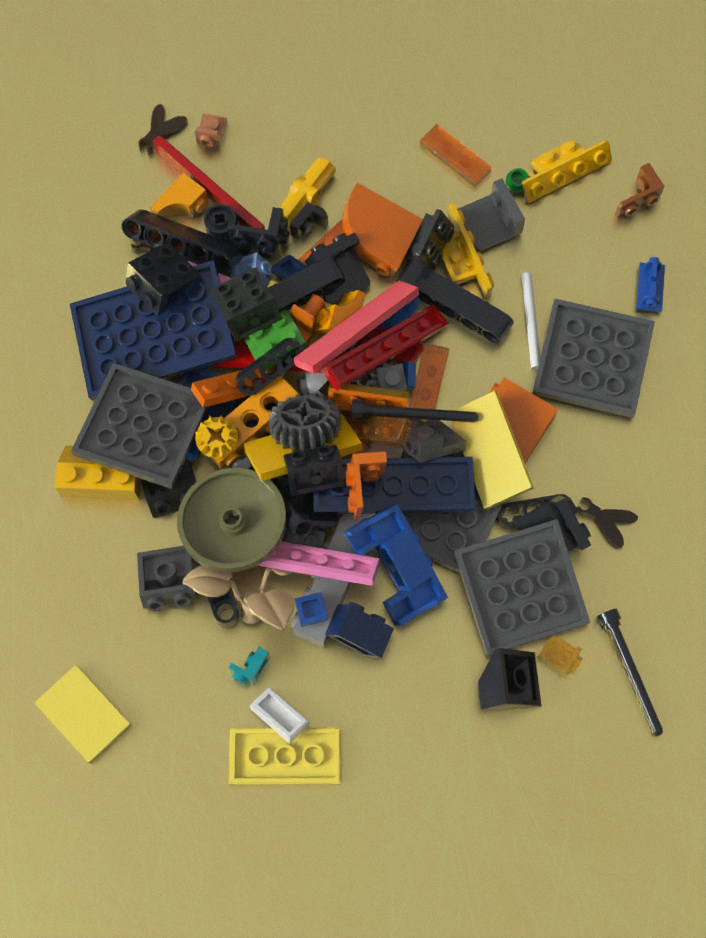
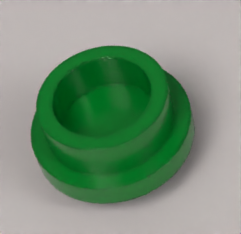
M513 169L506 176V186L512 192H524L522 181L530 176L524 169Z

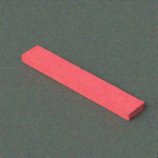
M400 280L294 357L295 366L315 374L324 365L331 362L419 295L418 287Z

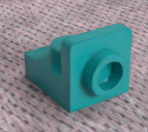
M258 647L256 652L252 651L247 657L244 664L247 667L245 670L233 663L230 664L228 668L233 673L232 678L243 685H246L247 682L255 685L271 656L268 651Z

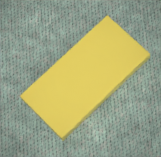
M493 391L454 410L476 412L479 415V419L476 422L452 421L455 432L466 440V450H463L464 456L473 457L474 483L484 509L488 510L534 489L498 392Z
M341 727L306 728L291 744L272 728H230L229 785H341Z

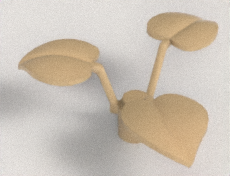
M201 565L190 571L183 579L184 585L207 597L222 596L231 587L236 597V604L241 605L240 617L249 624L262 620L284 631L295 607V601L290 594L277 589L269 590L268 592L264 591L272 570L281 576L293 573L291 571L267 567L259 593L248 591L243 597L240 596L236 583L230 581L233 572L214 571Z

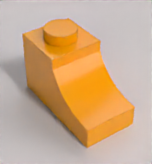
M182 173L150 207L151 212L167 219L177 215H187L193 218L207 206L206 190Z
M360 290L344 293L338 305L335 304L322 308L317 314L314 332L322 336L326 335L363 307L366 294Z

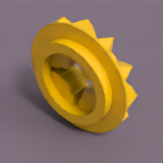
M222 416L209 417L208 420L200 423L198 430L195 432L197 447L204 455L212 458L227 456L235 449L238 442L236 427L231 420L229 421ZM210 430L215 433L223 431L221 437L225 443L217 439L212 442Z

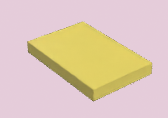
M76 665L35 702V705L89 764L131 726Z

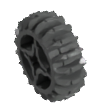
M306 393L304 396L296 394L294 398L286 397V401H279L278 405L272 408V413L269 414V428L272 438L275 439L276 444H282L283 449L290 447L292 452L297 449L302 451L315 449L325 445V443H332L333 438L338 437L341 426L338 406H335L333 400H328L327 396L319 397L317 393L313 396Z

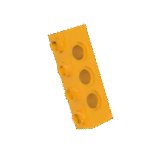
M281 375L259 392L251 395L225 417V419L231 420L236 427L239 439L235 449L227 456L221 458L210 457L220 469L232 467L235 461L240 458L239 455L244 452L243 443L259 439L266 432L270 433L269 414L272 411L265 409L267 404L275 403L278 405L279 401L285 402L286 397L294 398L296 394L299 395ZM253 419L258 421V424L255 427L250 428L245 426L246 422ZM210 430L211 441L213 442L217 439L225 443L221 437L223 431L215 433Z

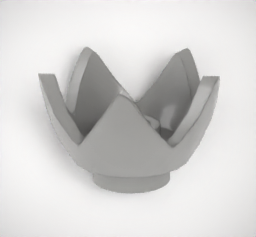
M303 372V378H298L300 396H304L306 393L313 396L317 393L319 397L327 396L328 399V395L319 391L328 379L323 373Z

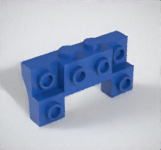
M397 503L390 504L370 518H365L344 531L356 555H364L373 548H376L394 581L398 592L382 603L395 626H403L422 612L448 598L432 568L433 563L430 557L423 552L417 533L410 528Z

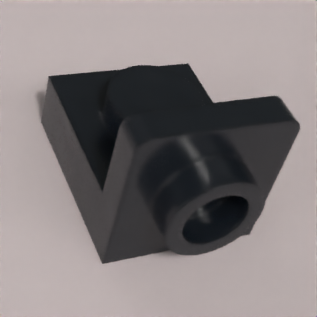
M307 202L290 223L291 235L299 240L303 234H308L311 231L314 223L326 229L328 226L326 211L318 205L314 206Z

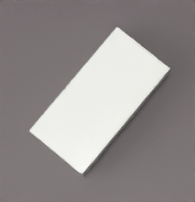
M270 687L250 705V709L289 744L309 726V721Z

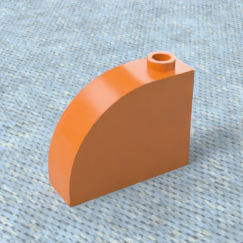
M356 183L351 191L342 215L344 233L347 236L356 233L360 240L354 248L356 255L367 264L373 266L378 273L391 277L399 269L423 220L359 183Z
M504 377L500 384L495 383L489 393L493 391L498 392L526 464L555 419L558 408Z

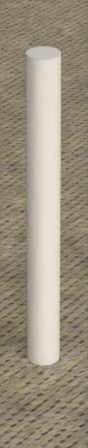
M523 273L521 276L530 363L532 370H538L540 350L532 274Z

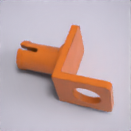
M315 294L311 296L303 308L295 304L291 307V317L306 343L314 334L316 315L325 306V301Z

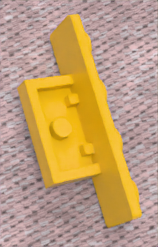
M571 140L531 160L532 169L537 174L522 181L525 200L531 203L610 163L612 156L609 142L603 140L584 149L574 140Z
M451 203L448 206V217L455 226V232L452 240L446 244L443 250V266L450 281L457 285L476 278L485 299L491 297L492 288L494 287L492 276L490 273L486 274L483 268L484 260L482 254L476 252L473 246L475 244L474 237L471 231H467L464 226L465 218L461 209L457 210L455 204Z

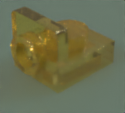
M554 634L551 635L537 658L565 676L569 669L574 672L583 658L579 656L582 648L579 646L575 648Z

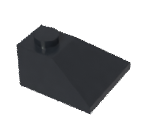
M502 648L495 649L478 681L481 710L502 711L542 706L535 652Z

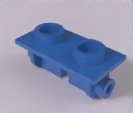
M651 257L647 263L640 262L636 309L662 312L665 265H662L658 257Z

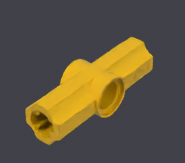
M318 157L303 177L299 176L294 181L288 197L279 207L283 209L284 219H288V226H290L292 220L307 202L312 205L317 203L322 194L323 187L336 172L335 167L326 158Z

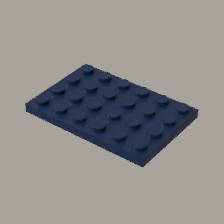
M214 260L193 266L199 272L198 279L170 294L166 312L159 316L147 308L143 301L134 292H131L127 286L70 303L88 398L91 400L96 399L113 363L161 379H167L238 358L232 333L210 292V289L221 284Z

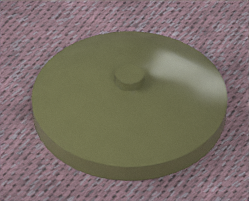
M245 468L221 469L202 477L183 497L177 516L178 533L189 555L202 566L219 572L244 571L264 562L280 545L287 525L286 507L277 487L270 480L261 482L256 471Z

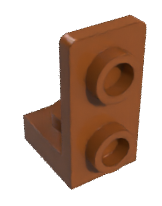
M650 163L641 166L637 176L638 187L643 192L618 204L615 213L618 218L624 215H633L640 207L645 205L651 206L660 200L664 184Z

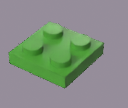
M287 309L280 312L282 320L243 338L255 360L286 338H295L304 350L308 348L306 341ZM291 346L286 348L287 354L291 356L295 354V348ZM279 353L276 354L281 363L284 362ZM273 360L266 361L263 364V371L276 366V362Z

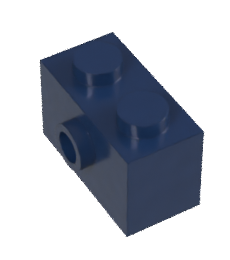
M349 602V605L338 604L325 635L367 657L382 658L394 628L385 624V618L363 612L365 608L357 603Z

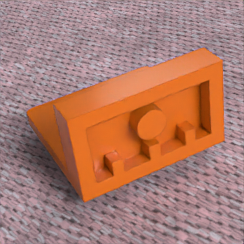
M386 451L352 454L351 463H347V470H345L346 486H351L348 497L349 513H354V520H360L363 510L361 478L363 481L371 482L378 480L379 477H383L387 463Z

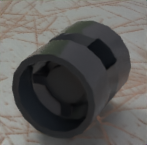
M216 204L207 209L204 214L206 233L230 242L227 229L229 224L237 225L235 211L225 204Z

